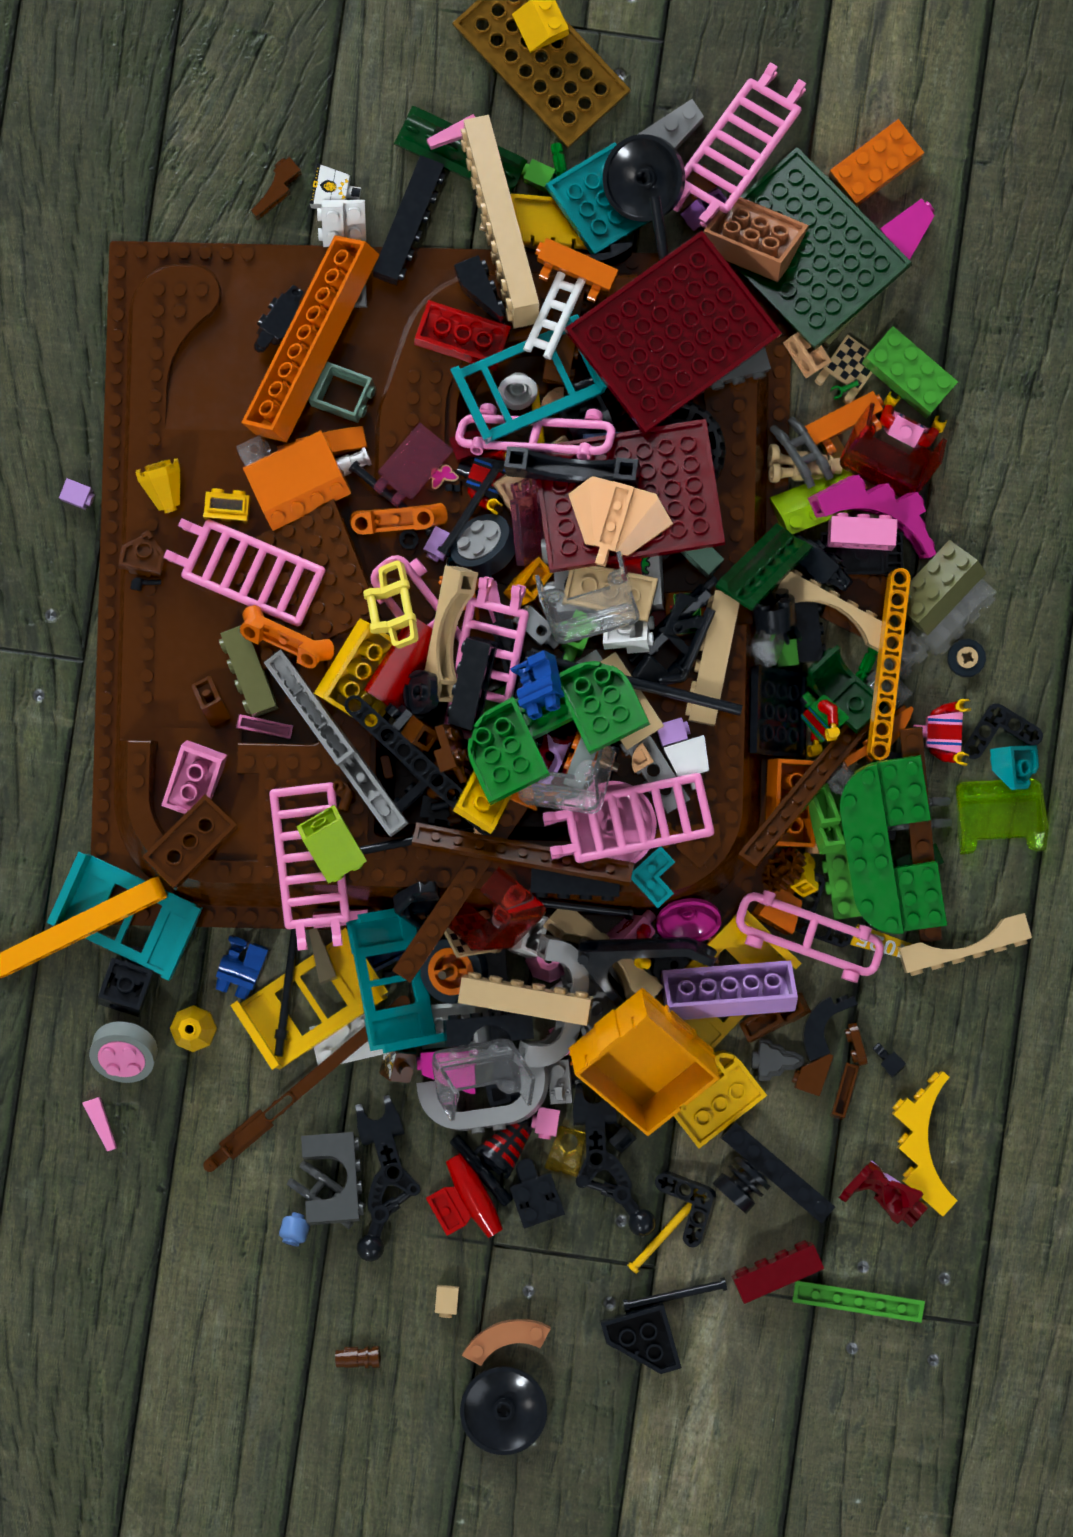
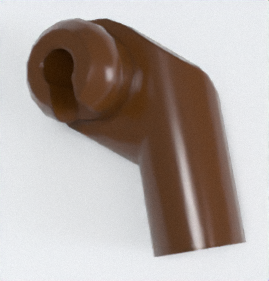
M336 780L333 783V789L340 798L338 810L348 813L353 792L345 781Z

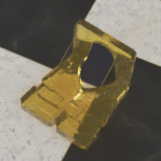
M559 1126L545 1163V1169L556 1172L562 1171L563 1174L577 1177L580 1170L579 1166L581 1164L586 1133ZM565 1134H573L577 1138V1147L566 1153L562 1148L561 1140Z

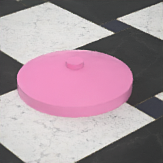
M620 781L600 782L587 788L578 797L630 787L632 785ZM640 793L638 797L648 840L655 838L656 816L648 798L643 793ZM630 797L616 798L626 845L639 842ZM608 800L596 802L595 808L604 848L617 847ZM586 805L573 807L582 852L596 851ZM649 849L607 858L636 863L643 858Z

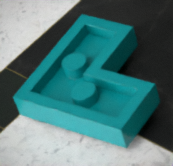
M662 847L655 850L633 870L631 878L657 908L674 894L660 878L675 863Z

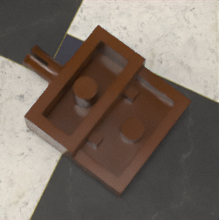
M442 724L435 727L441 749L434 751L440 772H455L459 784L468 782L464 769L471 765L468 749L465 748L463 743L464 735L462 729L451 724Z

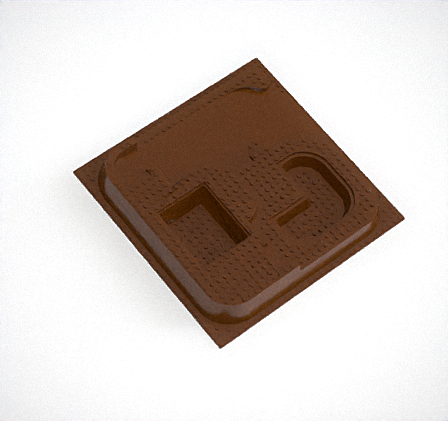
M144 241L110 242L91 855L146 881L159 876L165 890L203 907L195 927L286 929L283 918L269 796L270 790L328 782L334 783L336 780L345 781L352 790L353 796L348 813L339 811L359 847L413 836L416 822L428 824V818L420 817L423 795L428 796L427 791L424 792L402 813L409 824L390 837L269 670L265 673L279 709L256 718L293 725L291 739L237 729L238 715L253 716L251 714L248 715L242 703L245 700L244 694H240L234 682V680H237L236 673L233 674L230 671L226 661L230 659L229 655L222 651L219 639H222L220 633L244 623L237 602L182 578L181 573L184 567L174 564L167 559L164 561L161 577L130 574L129 570L118 568L122 546L149 530L164 553L166 550H169L188 559L198 535L183 530L178 524L181 518L203 527L206 521L203 518L206 492H211L212 488L223 489L226 494H233V490L245 491L246 495L250 496L251 501L248 524L235 520L226 522L221 519L210 518L211 520L254 538L271 530L243 467L278 451L277 446L295 442V439L310 436L320 430L327 432L363 426L368 445L366 450L372 465H365L362 468L409 507L442 503L447 509L448 519L444 525L437 527L450 533L472 499L468 495V489L465 486L467 477L457 474L459 476L458 480L454 482L444 480L439 488L433 489L431 471L433 469H441L443 465H449L453 472H457L459 463H457L449 438L455 436L460 420L471 413L450 369L459 366L461 369L472 363L414 345V340L428 300L496 321L463 293L454 268L455 264L479 255L481 261L485 259L490 275L488 279L489 281H494L498 291L496 299L497 301H502L501 283H498L495 271L497 269L496 264H493L491 260V249L413 248L415 249L411 262L407 261L405 266L407 268L406 276L403 281H399L397 286L373 277V267L365 284L367 307L353 308L327 362L373 379L376 391L373 398H369L366 404L367 412L363 418H360L358 423L312 407L309 401H307L286 443L255 435L241 423L280 344L273 345L270 343L264 352H257L254 348V344L259 336L257 331L260 326L257 323L263 314L267 316L271 309L268 306L273 298L276 297L278 299L282 293L285 294L293 285L304 291L299 302L301 304L329 247L319 245ZM383 247L372 248L380 254ZM525 250L539 300L540 312L558 271L552 269L547 282L539 279V274L544 265L537 262L538 255L535 254L536 250ZM577 251V252H580V253H583V254H589V255H590V252ZM632 253L624 261L611 266L618 269V275L609 294L600 290L595 303L588 301L587 296L584 295L583 304H587L585 313L659 261L658 253ZM728 261L726 262L782 334L765 347L771 369L766 373V377L757 380L750 377L745 379L744 383L733 385L732 382L727 383L724 388L712 390L711 387L692 400L693 403L700 405L705 411L707 410L715 421L718 422L726 446L724 467L721 469L716 480L726 545L712 547L724 558L723 564L713 574L718 581L776 523L779 524L769 498L788 491V477L780 479L777 483L769 481L768 471L770 467L767 465L770 444H777L781 454L789 455L784 446L780 444L776 436L770 431V428L773 425H777L789 437L791 355L783 342L791 337V325ZM502 301L504 308L506 309V302ZM550 309L546 319L553 321L555 309ZM506 316L503 317V324L511 326L504 350L528 339L533 325L513 328L512 321H508ZM542 327L539 335L550 329ZM534 347L531 353L525 351L501 361L497 371L489 369L497 388L502 380L515 372L526 374L538 385L540 405L545 395L557 387H564V397L569 395L563 385L542 382L546 358L543 357L545 350ZM578 352L577 360L573 359L572 368H576L574 381H571L572 384L591 376L580 352ZM482 371L465 377L479 410L482 404L490 403L497 408L496 415H502ZM333 376L323 401L354 412L364 387ZM612 393L601 394L607 408L618 401ZM532 404L522 410L507 409L510 416H522L532 411ZM617 407L609 413L614 421L623 415L626 410L623 407ZM558 413L548 418H559ZM629 416L614 425L617 432H627L636 423ZM470 423L467 425L465 432L476 429V424ZM486 423V425L490 424L491 428L501 425L494 423ZM529 425L499 438L497 441L528 443L533 426ZM543 426L545 444H551L563 435L567 437L568 441H571L564 427ZM362 449L357 450V451H353V452H350V453H346V454L352 455V454H354V453H357V452L361 451ZM346 454L339 455V456H335V458L337 459V458H339V457H341V456H344V455H346ZM475 457L463 462L473 465ZM178 458L180 464V505L176 506L177 510L164 513V510L159 511L138 482L136 470L141 469V472H145V466L164 460H170L172 464L174 459ZM781 465V467L789 468V465ZM354 472L346 475L345 478L350 486L351 494L336 502L370 588H373L371 584L372 571L388 557L399 555L408 560L409 563L418 558L427 570L421 576V579L438 600L441 585L438 583L439 577L443 576L445 565L447 564L448 566L447 556L444 562L441 560L435 562L426 557L427 553L423 549L429 537L423 529H409L415 531L419 538L418 546L413 550H406L400 545L399 536L405 530L376 532L364 535L356 533L350 525V516L354 511L396 507ZM460 481H462V495H460V491H445V484L460 485ZM499 497L498 501L503 506L497 505L494 510L513 529L517 535L518 546L511 561L502 570L491 575V578H494L493 581H497L500 603L510 606V599L504 594V591L511 581L538 557L542 560L541 539H545L544 531L539 526V520L542 519L540 505L518 520H514L502 498ZM212 498L211 508L242 511L243 501L219 498ZM477 506L468 521L484 514L493 513L488 509ZM211 529L192 573L202 577L222 533ZM407 534L405 535L406 540L403 543L405 545L408 543L410 546L413 544L415 537L413 535L410 537ZM230 537L223 553L238 546L240 541ZM680 552L662 555L664 592L694 590L699 584H704L708 580ZM219 560L210 581L220 585L226 574L221 560ZM398 568L388 572L386 575L387 585L401 580ZM554 573L551 575L547 582L555 581ZM407 575L410 583L409 595L412 611L418 620L427 625L435 619L436 612ZM134 578L147 580L161 579V585H143L142 591L130 588ZM543 586L536 598L526 605L533 607L555 627L553 634L561 642L554 650H551L544 643L537 645L525 634L522 649L525 657L527 650L531 651L532 647H536L561 659L563 651L560 650L571 619H560L556 612V607L546 608ZM714 586L710 590V594L714 595L715 590L719 589ZM400 593L392 596L404 613ZM376 600L381 617H379L380 622H387L396 618L385 602L380 605ZM739 604L720 698L721 700L743 705L740 716L718 710L715 726L688 721L689 716L685 715L688 702L642 691L662 723L682 717L683 722H688L691 733L687 735V740L704 735L709 771L701 775L713 824H720L721 846L700 869L676 848V844L663 848L675 863L660 878L674 894L659 908L649 900L632 880L630 886L620 884L619 897H615L614 901H602L601 896H592V900H581L579 895H570V899L557 898V894H548V898L544 899L618 908L633 907L634 915H642L646 910H650L657 918L659 912L673 901L683 898H699L714 904L720 911L721 925L716 932L718 933L735 916L744 896L752 892L763 894V890L767 891L770 888L763 881L765 879L763 873L767 871L765 866L769 864V859H774L775 853H781V847H774L756 870L737 858L738 853L766 821L768 760L783 759V757L750 753L751 666L772 668L770 642L776 641V637L781 636L780 634L768 635L765 630L761 629L760 633L757 632L754 628L751 610ZM478 608L480 619L476 621L493 624L489 611ZM465 610L462 611L457 625L461 631ZM503 614L505 619H513L515 617ZM538 626L536 632L540 635L543 629ZM471 628L469 637L476 636L495 642L492 633ZM402 629L396 631L397 636L399 635ZM352 631L335 636L336 638L331 640L334 645L333 658L328 661L319 662L314 668H307L296 663L297 657L290 660L313 692L317 689ZM592 631L580 658L576 657L574 662H577L594 650L598 651L603 660L616 652L630 674H632L639 663L638 661L633 665L627 659L633 653L627 654L626 648L610 650L602 648L601 643L595 644V639H592ZM694 635L678 637L690 647ZM454 638L453 646L454 668L459 646L456 638ZM667 639L661 645L660 650L651 656L667 670L682 652ZM702 651L698 652L696 659L701 660ZM495 657L493 670L505 673L501 658ZM696 659L686 681L666 686L690 692L691 683L697 680L698 675L697 672H694ZM208 676H211L231 716L230 719L214 727L210 726L191 687L192 684ZM491 678L488 691L495 692L507 685V682ZM318 697L386 789V793L392 801L397 797L401 799L405 796L406 792L404 790L411 783L417 784L419 782L394 754L353 717ZM439 702V708L424 722L433 727L444 724L448 703ZM386 711L383 718L389 723L388 719L391 716ZM386 729L381 733V738L386 741L384 736L391 731L390 729ZM656 731L650 736L672 769ZM463 739V743L468 745V740ZM188 740L228 755L211 800L237 825L238 829L175 891L142 856L185 815L161 805L180 747ZM619 740L613 744L619 746L622 742ZM570 747L564 759H567L570 752L574 753L575 749ZM419 748L438 767L435 754ZM620 748L616 761L620 765L617 772L614 771L612 781H620L632 786L643 784L646 780L641 773L639 775L634 773L631 765V756H625ZM550 751L546 752L548 760H553L554 754ZM388 755L390 757L394 775L391 779H385L380 759L382 756ZM561 765V767L559 768L557 774H559V773L562 772V770H563V766H562V765ZM649 765L647 767V773L652 777L657 776L660 772L659 767L656 765ZM592 768L583 790L568 784L564 785L563 791L572 790L574 792L573 795L556 797L553 804L544 802L542 796H536L537 811L528 808L508 839L547 847L571 844L567 821L544 826L543 813L564 810L563 802L566 799L576 798L589 788L594 768ZM465 773L467 780H469L470 775ZM599 774L595 779L594 785L608 781V776L606 774ZM443 777L439 778L433 785L441 786L443 784ZM690 783L682 785L690 798L686 802L690 825L704 824L696 789L692 790ZM671 787L660 789V793L662 795H669ZM327 792L279 797L280 810L328 805ZM648 792L643 793L650 801L655 812L652 794ZM336 794L337 807H338L339 802H340V798H339L338 795ZM678 808L668 814L665 812L667 822L672 824V828L675 831V826H681ZM315 815L281 819L282 832L298 831L296 826ZM656 816V826H657L656 829L658 830V829H659V825H658V820H657V816ZM435 819L434 826L447 827L448 821ZM464 819V823H461L459 826L469 825V823ZM204 822L200 830L204 832L209 831L212 824ZM188 838L185 841L186 847H193L196 844L195 838ZM302 839L284 841L285 854L309 851ZM412 845L365 854L367 862L360 869L351 870L345 874L349 909L368 908V913L393 909L392 897L420 881L423 884L435 881L442 897L469 856ZM659 847L649 849V851L643 856V858H641L638 862L634 863L633 870H635ZM174 853L169 857V862L177 863L180 860V854ZM315 860L286 863L288 876L321 872ZM492 861L459 910V915H471L488 910L491 917L486 919L487 922L484 925H480L485 934H496V931L498 933L506 931L507 934H513L516 922L529 911H534L550 918L557 909L537 907L536 909L530 908L518 911L506 929H498L492 923V916L511 886H520L525 891L526 896L522 903L530 900L535 893H531L532 868ZM327 880L289 885L290 898L337 893L338 884L333 881L328 884ZM116 884L110 898L128 889ZM340 901L291 907L293 920L313 918L314 912L340 910ZM750 902L747 910L752 913L759 902ZM156 903L135 913L130 925L153 926L162 905ZM425 912L415 914L421 919L427 918L425 917ZM578 912L584 918L589 919L596 929L605 934L625 918ZM121 920V921H119V922H117V923H115V924H113V925H122L123 920ZM655 920L651 924V926L654 928L655 932L659 935V937L663 938L657 931ZM758 920L772 935L779 937V931ZM347 925L340 926L341 930L347 928ZM305 927V929H307V930H310V929L314 928V927ZM324 927V928H318V929H319V930H331V927ZM548 930L546 931V935H553Z

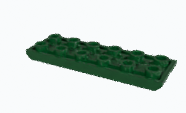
M412 106L394 145L419 157L421 155L444 164V169L471 181L472 174L467 169V155L462 150L461 140L432 150L427 144L428 138L454 124ZM497 145L511 194L528 160Z
M776 523L721 577L715 587L752 611L811 552L813 546L796 538L787 529Z

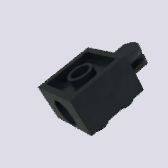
M131 947L132 949L137 950L139 952H142L143 948L141 947ZM111 958L98 995V1005L139 1017L153 979V970L144 968V966L127 958L124 961Z
M525 1158L520 1160L516 1165V1172L520 1183L511 1185L510 1190L523 1228L525 1229L565 1215L551 1172L539 1175L536 1163L532 1159Z

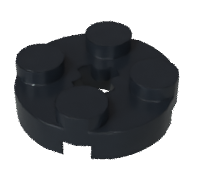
M425 670L413 671L408 677L411 678L409 684L404 686L403 701L406 708L411 709V713L424 715L432 708H436L439 703L437 675Z

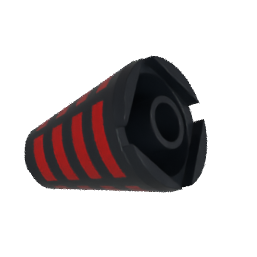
M524 1120L516 1124L506 1125V1129L497 1131L478 1146L474 1153L476 1155L480 1153L482 1156L479 1159L498 1175L502 1172L505 1173L503 1178L508 1179L532 1132L530 1129L531 1124Z

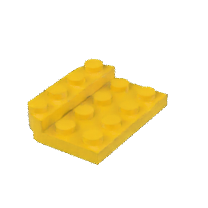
M725 1050L714 1052L720 1079L687 1106L683 1104L681 1110L674 1115L675 1119L699 1149L767 1096L744 1064L734 1054Z

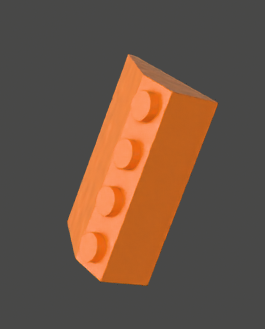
M322 430L243 467L272 531L308 515L320 505L333 499L337 501L351 494L350 486Z

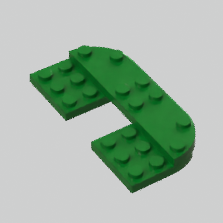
M599 661L583 662L559 673L561 690L564 693V697L560 698V709L548 711L546 706L541 707L542 717L533 720L528 717L526 709L519 706V699L512 697L487 710L474 724V731L468 740V755L489 804L493 805L551 775L535 739L574 720L590 755L650 725L634 687L625 674L613 665L610 666Z
M921 755L877 761L862 766L853 773L845 784L840 800V814L853 895L859 913L871 926L891 934H904V931L947 926L938 861L894 867L887 827L931 820Z

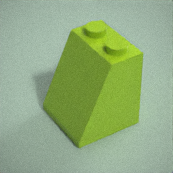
M335 804L296 826L304 844L328 884L332 881L337 882L341 880L344 874L351 870L360 869L367 862Z

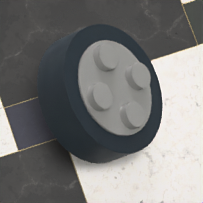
M484 514L467 522L452 545L450 554L458 567L478 572V578L489 577L502 570L511 561L518 546L517 535L500 515Z

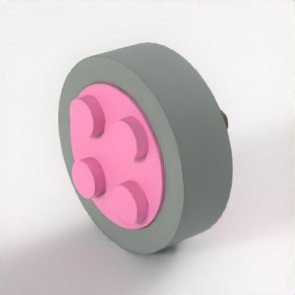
M118 1021L105 1024L96 1031L89 1057L93 1067L104 1077L117 1082L132 1083L146 1078L151 1073L158 1048L155 1039L147 1030L133 1023Z

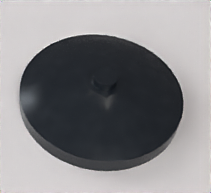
M649 134L630 136L619 142L607 157L603 169L604 192L610 205L627 219L640 222L653 221L649 198L660 196L664 217L675 208L684 191L685 169L678 151L661 137Z
M509 1366L493 1367L478 1374L466 1387L460 1404L461 1423L469 1439L480 1449L496 1455L519 1453L530 1447L539 1438L547 1420L546 1398L538 1382L523 1370Z

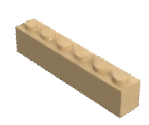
M715 590L714 595H711L708 599L707 607L714 609L716 612L699 650L702 651L701 660L696 659L694 672L698 673L697 680L692 681L690 692L717 699L721 698L740 604L719 590ZM687 703L685 715L689 716L688 721L715 726L718 710Z
M468 972V974L461 978L458 1003L587 1026L590 1022L593 997L588 996V992L576 991L575 993L567 992L566 988L554 987V990L545 988L546 985L533 983L532 986L524 985V981L516 979L507 982L502 981L503 978L499 976L481 977V974L477 972Z

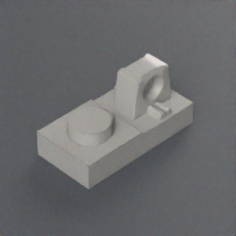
M560 1059L556 1063L547 1066L551 1104L573 1103L570 1059Z

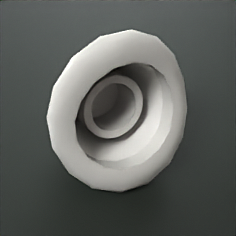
M521 372L510 374L502 380L498 387L506 407L511 410H522L529 407L535 401L538 394L536 382Z

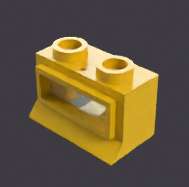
M212 488L211 492H206L203 518L205 520L210 518L221 519L226 522L231 520L243 521V523L248 524L251 498L249 495H246L245 491L233 490V494H226L223 489Z

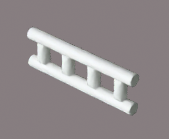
M560 271L555 276L523 350L531 353L533 347L545 350L543 357L551 360L585 284V281L580 278L577 279L575 284L563 281L565 274ZM559 289L571 292L567 303L555 300ZM551 308L562 311L558 323L546 319ZM542 327L554 331L549 342L538 339Z

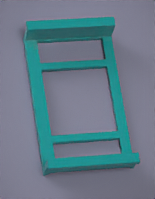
M578 314L569 318L566 327L579 318ZM554 331L544 332L538 336V339L549 342ZM526 341L460 369L459 366L450 369L485 444L603 394L607 386L580 352L594 384L575 392L555 350L552 360L569 395L512 420L488 367L525 352L523 348ZM478 371H482L506 422L490 430L465 380V377Z

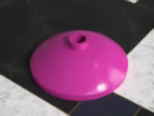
M683 898L673 901L665 906L656 918L657 931L661 937H690L699 942L712 937L721 925V914L714 904L699 898Z

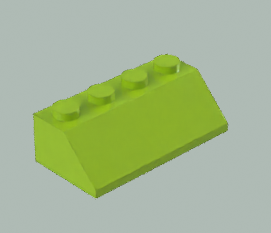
M843 468L841 474H833L834 477L827 481L825 478L815 479V486L809 489L806 484L770 497L769 499L779 524L794 535L829 521L832 516H836V513L854 511L842 510L826 517L816 518L808 501L810 496L848 476L854 475L850 468Z

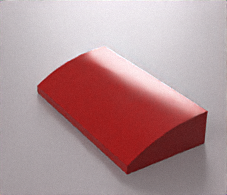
M428 300L415 336L414 345L473 364L503 351L511 326ZM499 363L488 367V369L497 371Z
M417 618L418 641L400 649L392 645L364 688L365 692L387 706L390 703L393 704L397 709L401 704L404 705L403 689L405 684H409L411 679L408 678L409 675L415 670H425L433 629ZM409 626L402 628L397 636L398 641L410 636Z

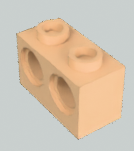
M798 332L783 342L805 378L810 377L832 362L822 345L814 350Z

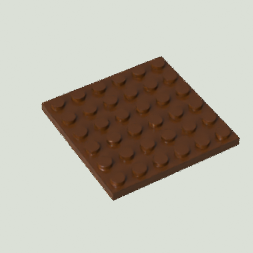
M334 499L320 505L304 517L274 531L271 529L255 537L323 566L326 570L305 618L299 627L263 613L265 618L313 640H332L336 638L335 636L350 632L355 627L359 618L367 622L371 621L368 603L364 599L363 591L369 589L370 586L338 504ZM248 545L230 584L232 590L240 592L259 549ZM238 546L222 553L220 557L225 573ZM269 553L266 554L247 595L248 597L258 601L278 557ZM285 561L267 600V605L277 609L294 572L295 564ZM304 569L285 610L286 613L296 616L315 575L314 572ZM237 602L242 615L243 611L249 606ZM377 606L379 617H381L379 608ZM264 640L258 645L253 643L262 670L266 672L268 668L264 662L281 648ZM281 649L289 660L297 657L296 655Z

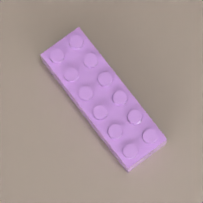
M791 960L662 970L660 984L664 986L661 989L663 1006L667 1004L670 1011H674L683 1020L796 1010L798 995Z

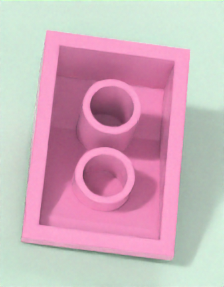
M186 740L180 747L161 806L186 814L205 794L212 799L228 755Z

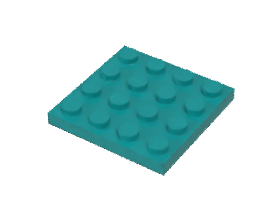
M615 142L545 185V188L590 254L602 252L610 247V244H615L651 222L633 221L623 217L610 205L605 195L603 169L608 155L617 145Z

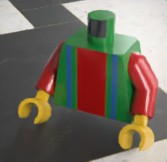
M808 691L799 700L807 708L801 715V718L810 728L811 741H813V745L807 746L808 757H815L823 752L819 742L837 740L840 734L839 727L849 719V716L828 696L822 695L816 700Z

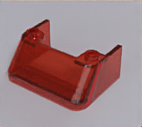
M871 402L852 430L840 458L841 467L854 475H859L860 478L876 486L889 483L895 495L899 497L907 493H919L942 464L947 440L943 438L933 451L918 447L909 455L873 437L876 432V426L871 420L875 404Z
M499 866L480 891L496 904L492 910L493 915L502 925L497 929L465 901L448 928L473 950L483 951L512 948L542 919L546 913V908L542 902Z

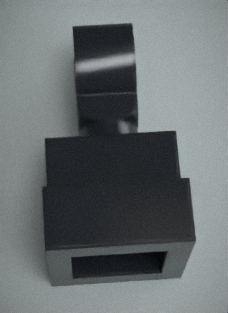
M879 1042L873 1047L875 1053L883 1060L881 1066L891 1078L895 1077L906 1066L901 1057L895 1052L890 1055Z

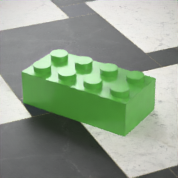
M894 326L891 327L862 362L867 369L926 419L958 383L955 378Z

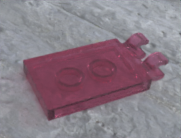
M419 423L378 471V474L382 477L375 483L373 489L381 494L389 484L398 492L391 498L392 501L390 502L395 507H398L406 497L413 500L453 453V449Z
M529 478L523 479L521 482L522 490L519 489L518 482L511 484L510 487L513 494L510 506L516 563L520 566L527 565L538 557L542 558L541 539H544L539 493L536 492L538 489L537 479H532V486L529 483Z

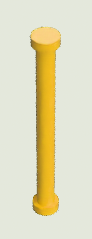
M687 1202L632 1263L629 1262L627 1266L634 1273L637 1274L639 1272L638 1269L690 1213L691 1203Z

